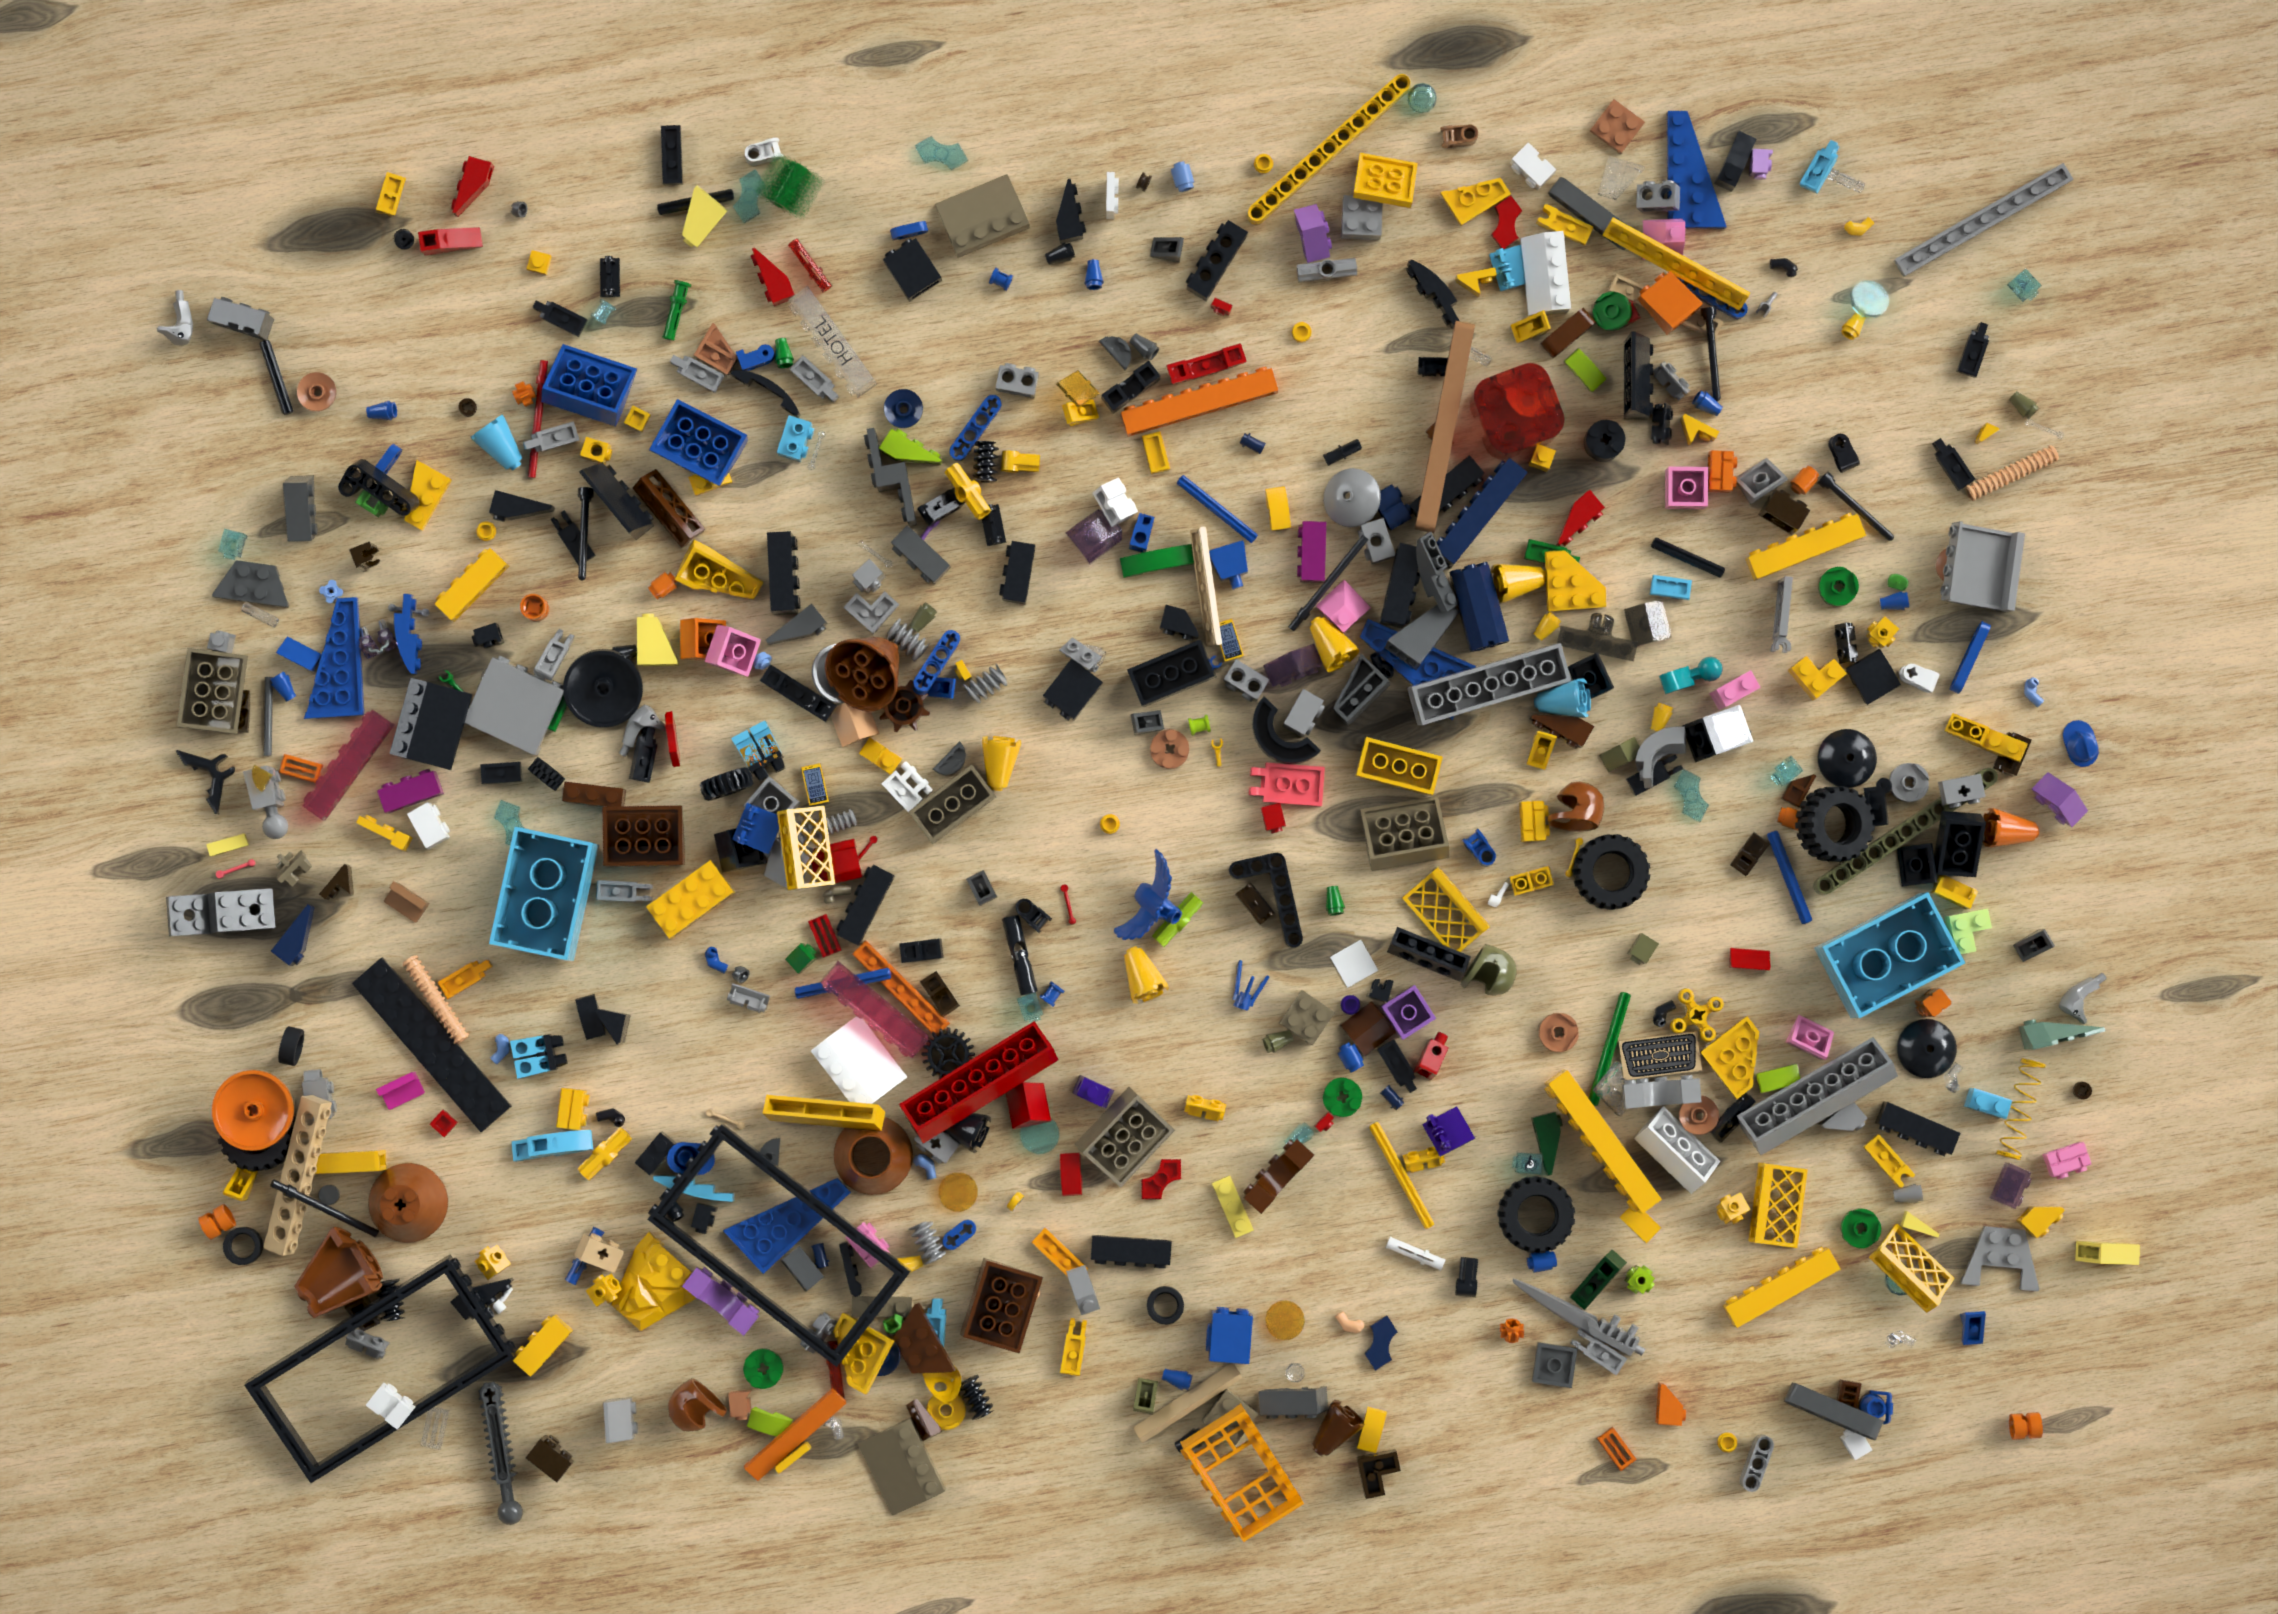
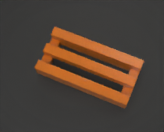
M284 754L279 773L318 784L323 764ZM287 759L315 766L317 769L315 771L287 763ZM286 766L314 774L315 776L310 778L284 769Z
M1613 1427L1597 1437V1440L1620 1471L1637 1460ZM1613 1433L1631 1459L1627 1461L1609 1436ZM1605 1438L1609 1441L1611 1446L1622 1459V1461L1624 1462L1623 1465L1619 1463V1461L1613 1455L1611 1450L1605 1444V1442L1603 1441Z

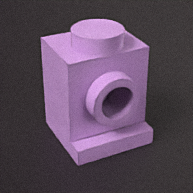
M1753 149L1751 151L1749 176H1754V179L1757 180L1766 179L1768 171H1771L1772 160L1769 158L1773 154V150Z

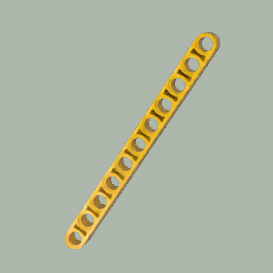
M1405 74L1395 76L1250 206L1247 215L1249 222L1259 225L1398 102L1409 91L1410 78ZM1398 81L1405 82L1406 87L1400 89L1397 87L1396 83ZM1389 94L1392 100L1386 102L1382 99V95ZM1375 107L1377 113L1374 115L1369 114L1367 109ZM1360 120L1363 126L1357 128L1353 125V121ZM1346 133L1349 138L1343 141L1339 139L1338 135ZM1328 145L1332 146L1334 152L1330 154L1326 153L1324 151V147ZM1315 158L1320 164L1314 167L1310 165L1309 161ZM1301 171L1305 174V178L1297 179L1295 173ZM1286 184L1290 186L1291 190L1285 193L1281 191L1280 187ZM1272 197L1276 200V204L1268 205L1266 199ZM1254 210H1258L1262 216L1256 219L1252 217L1251 213Z

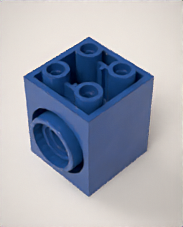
M1217 1307L1216 1310H1212L1211 1323L1207 1324L1206 1351H1209V1361L1249 1364L1253 1315L1249 1313L1248 1309L1237 1308L1236 1312H1232L1227 1307Z

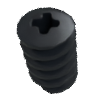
M975 442V446L979 447L974 450V453L979 455L974 457V461L979 463L973 465V469L978 471L973 473V477L977 478L975 481L983 483L997 481V479L992 477V475L998 473V471L992 469V467L998 466V463L993 462V459L999 457L993 454L994 451L999 450L998 447L994 446L996 442Z
M400 1278L380 1281L382 1287L379 1290H382V1292L376 1296L382 1297L398 1287L395 1283L399 1282ZM400 1301L382 1312L385 1313V1316L381 1317L380 1320L393 1321L405 1318L400 1317L401 1314L405 1313V1310L399 1309L404 1302Z
M974 1375L962 1381L960 1391H965L961 1398L969 1399L965 1406L972 1405L968 1412L976 1413L972 1420L980 1419L994 1411H990L993 1407L992 1403L986 1404L990 1399L989 1396H983L986 1390L979 1389L983 1383L975 1382L979 1375Z

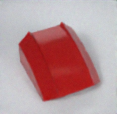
M855 839L830 844L835 884L863 878ZM819 850L815 857L823 862L825 854ZM812 861V869L816 873L820 866ZM822 870L818 877L823 881H828L827 872Z

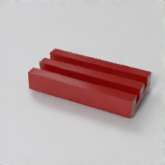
M827 914L808 921L823 958L842 950ZM821 920H825L836 949H832ZM816 922L825 940V943L829 950L828 952H825L820 937L817 933V930L814 925V923Z

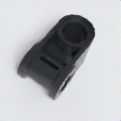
M1836 434L1830 438L1828 446L1840 473L1860 465L1859 458L1845 434ZM1841 440L1843 444L1836 446L1835 442Z
M1023 898L1016 903L1017 913L1038 933L1041 932L1040 929L1047 921L1052 920L1048 914L1028 899ZM1021 902L1029 903L1030 910L1027 913L1020 912L1019 904Z

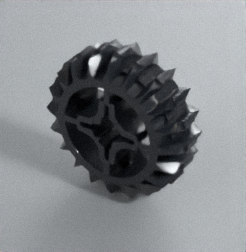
M746 767L731 770L702 781L700 783V791L707 801L722 798L750 788L754 784L753 777Z
M947 1027V1034H944L941 1028L939 1029V1036L935 1032L932 1033V1036L935 1038L934 1040L929 1037L926 1039L931 1044L929 1046L923 1045L924 1049H928V1053L922 1052L921 1055L928 1056V1059L922 1062L923 1064L930 1063L926 1070L929 1071L933 1068L932 1076H935L938 1072L940 1073L939 1079H941L943 1075L952 1072L942 1070V1067L948 1061L962 1066L970 1061L969 1056H975L974 1052L969 1053V1049L974 1048V1045L967 1046L966 1044L971 1039L963 1040L964 1032L957 1036L958 1029H955L953 1034H950L951 1029ZM946 1037L955 1039L949 1047L940 1045L938 1041ZM960 1043L965 1051L964 1061L956 1055V1049ZM955 1046L952 1050V1055L957 1061L953 1058L951 1060L948 1058V1060L945 1059L942 1063L945 1053L940 1048L943 1050L947 1049L948 1051V1049H952ZM933 1047L941 1054V1059L937 1065L932 1058Z

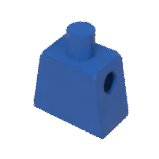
M1244 541L1209 550L1210 561L1221 581L1229 579L1232 590L1243 587L1241 575L1248 573Z

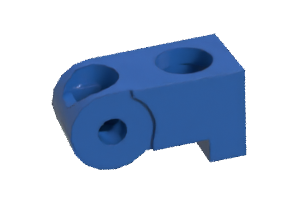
M766 344L761 345L758 350L747 354L744 353L743 349L736 351L742 371H751L770 364L775 358L773 348Z
M1139 513L1129 544L1130 550L1141 553L1147 551L1155 517Z

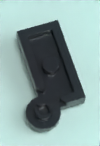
M1887 778L1879 779L1876 787L1864 788L1865 803H1869L1872 808L1870 813L1874 814L1875 820H1872V825H1875V827L1889 825L1886 793L1891 791L1892 782Z

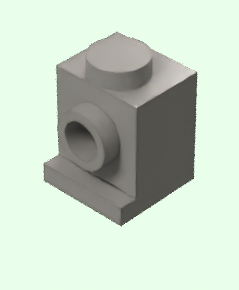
M218 630L215 634L210 633L207 648L213 651L232 653L236 635Z

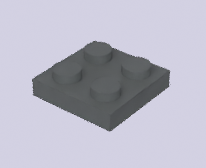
M1537 1342L1532 1382L1572 1388L1578 1349Z

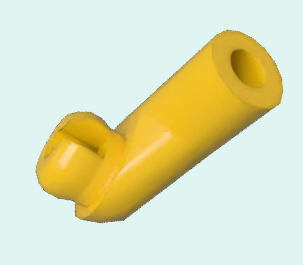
M1869 217L1861 224L1849 221L1845 224L1844 229L1850 235L1862 236L1874 225V222Z

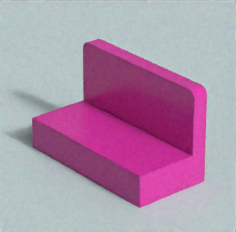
M416 1072L406 1074L376 1089L378 1095L383 1097L389 1110L425 1093Z

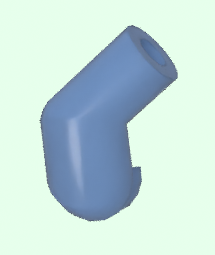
M2032 677L2025 682L2024 694L2036 707H2039L2044 700L2036 693L2039 681Z
M503 1034L495 1037L497 1051L490 1057L495 1064H498L510 1051L509 1040Z
M925 1154L914 1156V1165H919L925 1169L927 1180L937 1178L934 1161Z

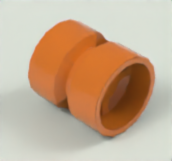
M528 594L521 600L520 610L529 620L540 622L548 616L549 605L540 595Z
M225 1204L213 1209V1213L208 1212L198 1218L203 1232L210 1240L221 1235L222 1230L228 1231L236 1226V1220Z
M2022 1413L2010 1414L2009 1430L2012 1440L2025 1439L2026 1436L2029 1439L2042 1438L2043 1425L2040 1413H2027L2026 1416Z

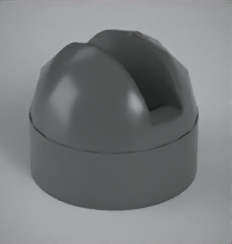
M517 201L511 205L512 215L522 218L526 216L528 207L525 202Z
M737 966L734 968L735 971L732 972V977L738 983H744L748 979L750 972L743 966Z

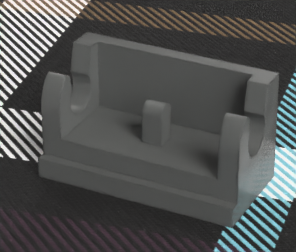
M800 1246L781 1260L805 1292L824 1278L823 1274Z

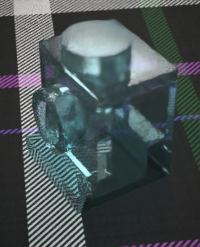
M224 529L218 551L223 553V557L235 560L236 557L241 558L245 540L248 536L244 533ZM236 543L235 549L232 550L231 544Z
M1788 756L1785 759L1787 763L1782 761L1774 768L1776 771L1770 777L1776 785L1785 786L1803 772V769L1792 756Z
M1036 992L1017 998L1024 1021L1029 1020L1032 1023L1033 1021L1041 1020L1040 1016L1044 1014ZM1034 1005V1012H1029L1027 1007Z

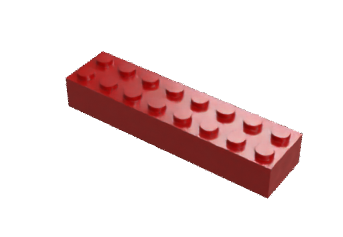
M1033 1021L903 1101L899 1106L924 1144L1059 1059L1050 1042L1036 1022Z

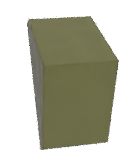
M1635 737L1599 756L1609 773L1634 760L1640 746Z
M1138 1378L1133 1411L1153 1414L1158 1381Z

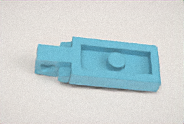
M1830 140L1826 149L1822 148L1820 151H1817L1800 181V187L1818 194L1837 161L1838 154L1836 153L1839 149L1837 142Z
M942 1298L932 1299V1308H928L925 1314L944 1347L946 1309H942Z

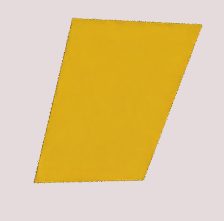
M1630 1207L1619 1217L1646 1243L1661 1229L1646 1212L1643 1214L1635 1212Z

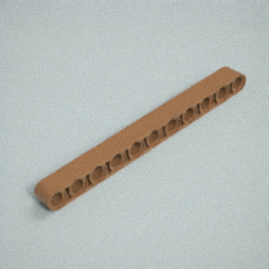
M1455 321L1415 530L1435 532L1475 324Z

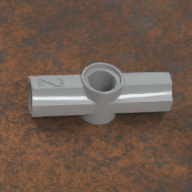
M1356 259L1324 260L1316 263L1297 265L1298 282L1328 281L1332 278L1357 276ZM1329 266L1332 269V273L1324 274L1322 268Z

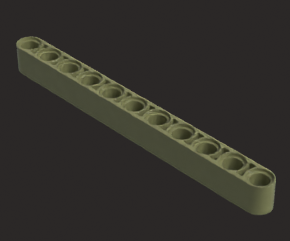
M1985 768L1974 774H1981L1984 790L1995 784L1998 780L1997 771L1993 768ZM1985 772L1991 775L1990 782H1986L1983 779ZM1961 789L1958 792L1959 794H1964L1966 790ZM1939 797L1870 843L1868 848L1864 852H1860V856L1856 858L1861 862L1859 869L1853 867L1852 862L1855 858H1852L1850 861L1841 862L1817 878L1813 884L1815 892L1820 895L1833 892L1938 822L1941 814L1937 815L1935 813L1934 807L1936 804L1942 807V811L1951 812L1960 806L1949 808V805H1942L1941 797ZM1968 801L1960 802L1961 806ZM1920 815L1926 818V823L1924 826H1921L1918 823V817ZM1903 826L1908 827L1910 830V834L1907 837L1902 835L1901 829ZM1887 837L1893 839V846L1891 848L1885 844ZM1870 848H1875L1877 851V856L1874 859L1869 856ZM1839 869L1845 874L1843 880H1838L1836 877V872ZM1822 880L1828 883L1826 891L1820 889V882Z

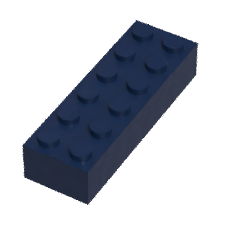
M1509 458L1506 462L1504 460L1500 462L1494 470L1496 475L1494 477L1490 475L1481 486L1484 490L1482 492L1478 490L1469 501L1472 505L1463 508L1457 516L1460 520L1457 523L1453 521L1445 531L1447 536L1445 538L1441 536L1436 542L1450 569L1528 473L1512 459Z

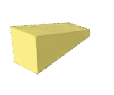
M244 833L206 845L209 855L214 857L248 846L249 844Z
M1908 1211L1904 1212L1900 1226L1939 1237V1233Z

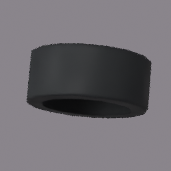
M290 1026L285 1029L279 1048V1063L295 1066L298 1063L304 1043L303 1029Z
M239 1227L230 1231L223 1242V1252L226 1258L237 1265H247L256 1261L263 1251V1240L260 1234L255 1229L249 1227ZM240 1234L249 1235L255 1243L253 1253L246 1258L238 1257L232 1251V1242Z
M1158 1287L1150 1293L1147 1299V1311L1155 1322L1168 1325L1176 1322L1181 1317L1184 1311V1301L1178 1290L1173 1287ZM1160 1294H1170L1176 1299L1177 1309L1169 1317H1161L1154 1310V1301Z

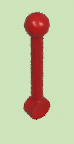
M876 836L870 837V842L858 855L859 861L872 844L877 842Z
M1063 884L1061 891L1064 892L1068 909V922L1074 925L1076 919L1073 917L1067 892L1069 888L1066 884Z

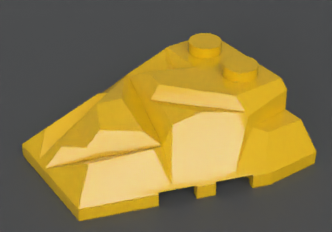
M650 1231L635 1247L620 1283L622 1290L616 1294L618 1298L613 1300L611 1304L640 1331L696 1299L695 1296L682 1287L693 1272L663 1246L664 1244Z

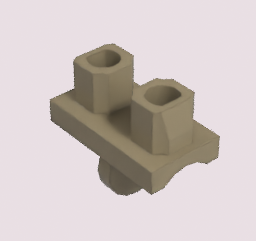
M302 850L291 861L289 860L294 856L291 852L285 857L282 854L277 856L280 862L276 867L280 870L285 865L276 875L280 883L284 882L293 887L299 878L292 872L298 867L305 874L312 867Z

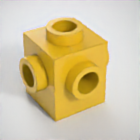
M1884 616L1878 622L1874 620L1867 628L1869 632L1866 637L1869 638L1868 642L1875 648L1879 647L1881 649L1885 645L1889 647L1896 639L1893 636L1899 628Z
M1741 1192L1732 1197L1730 1194L1720 1199L1721 1203L1716 1206L1717 1215L1725 1224L1740 1222L1744 1219L1742 1216L1751 1210Z
M498 1245L491 1249L487 1246L479 1252L480 1257L474 1261L487 1280L511 1264Z
M612 1273L606 1277L602 1274L593 1280L594 1285L588 1288L586 1293L595 1306L598 1307L605 1301L609 1304L618 1298L616 1294L622 1288Z

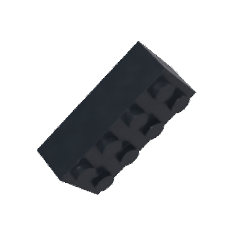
M791 531L767 532L771 612L773 615L798 614L797 609H801V599L797 595V589H800V580L798 575H796V570H799V560L795 556V550H798V540Z
M1399 543L1397 546L1380 624L1402 629L1410 621L1412 611H1408L1409 605L1412 606L1414 604L1416 596L1413 588L1414 586L1417 587L1420 579V574L1417 572L1416 546Z
M1201 640L1127 669L1142 707L1217 678Z

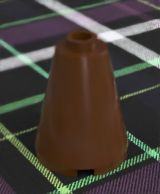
M1333 1400L1312 1442L1313 1450L1320 1456H1328L1365 1425L1364 1423L1361 1424L1362 1418L1348 1405L1345 1408L1342 1407L1339 1400Z

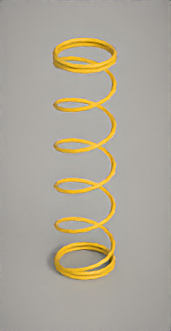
M2021 1058V1062L2028 1065H2022L2018 1067L2019 1070L2039 1083L2015 1084L2014 1088L2017 1091L2028 1096L2034 1101H2013L2012 1103H2035L2037 1102L2035 1098L2022 1092L2016 1086L2040 1085L2041 1082L2033 1076L2025 1073L2020 1068H2046V1065L2033 1060ZM2011 1105V1108H2013V1109L2016 1110L2017 1112H2019V1113L2025 1115V1116L2028 1117L2029 1119H2008V1120H2005L2004 1123H2005L2009 1128L2015 1130L2016 1132L2022 1134V1135L2025 1136V1137H2003V1138H2000L1999 1140H2000V1142H2001L2003 1145H2005L2006 1147H2008V1148L2014 1150L2015 1152L2019 1153L2020 1155H2015V1154L2008 1153V1152H2004V1151H2000V1150H1996V1151H1997L1996 1154L2002 1155V1156H2005V1157H2009V1158H2012V1159H2016V1160H2021L2022 1154H2021L2019 1151H2017L2016 1149H2014V1148L2008 1146L2007 1144H2005V1143L2002 1142L2001 1140H2002V1139H2025V1138H2027V1136H2026L2024 1133H2022V1132H2020L2019 1130H2017V1129L2011 1127V1126L2008 1125L2006 1122H2007V1121H2030V1120H2032V1119H2031L2030 1116H2028L2027 1114L2021 1112L2020 1110L2016 1109L2015 1107H2013V1106Z

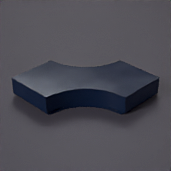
M1387 1315L1370 1325L1373 1332V1342L1364 1354L1375 1371L1392 1360L1389 1354V1344L1393 1336L1398 1333Z

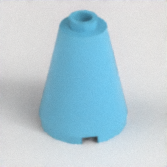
M503 414L471 436V439L506 470L510 468L513 471L521 465L520 460L523 458Z
M1584 678L1576 679L1539 692L1537 697L1534 698V706L1542 713L1580 718L1588 717L1589 714H1586V712L1591 710L1590 690L1585 689L1584 684H1587Z

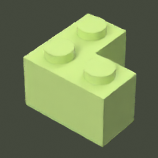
M1988 909L1944 917L1946 927L1961 954L1976 951L1974 931L1992 928Z

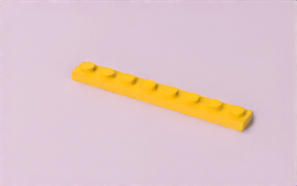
M1612 217L1602 236L1668 272L1671 271L1675 276L1739 311L1750 295V292L1614 217Z

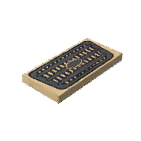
M1697 1031L1618 1041L1623 1080L1702 1071Z

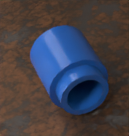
M1348 1042L1339 1047L1340 1052L1337 1054L1346 1070L1349 1069L1350 1073L1364 1066L1363 1058L1355 1044L1350 1045Z
M1555 1252L1530 1253L1529 1258H1527L1528 1269H1532L1533 1273L1552 1270L1553 1267H1557Z

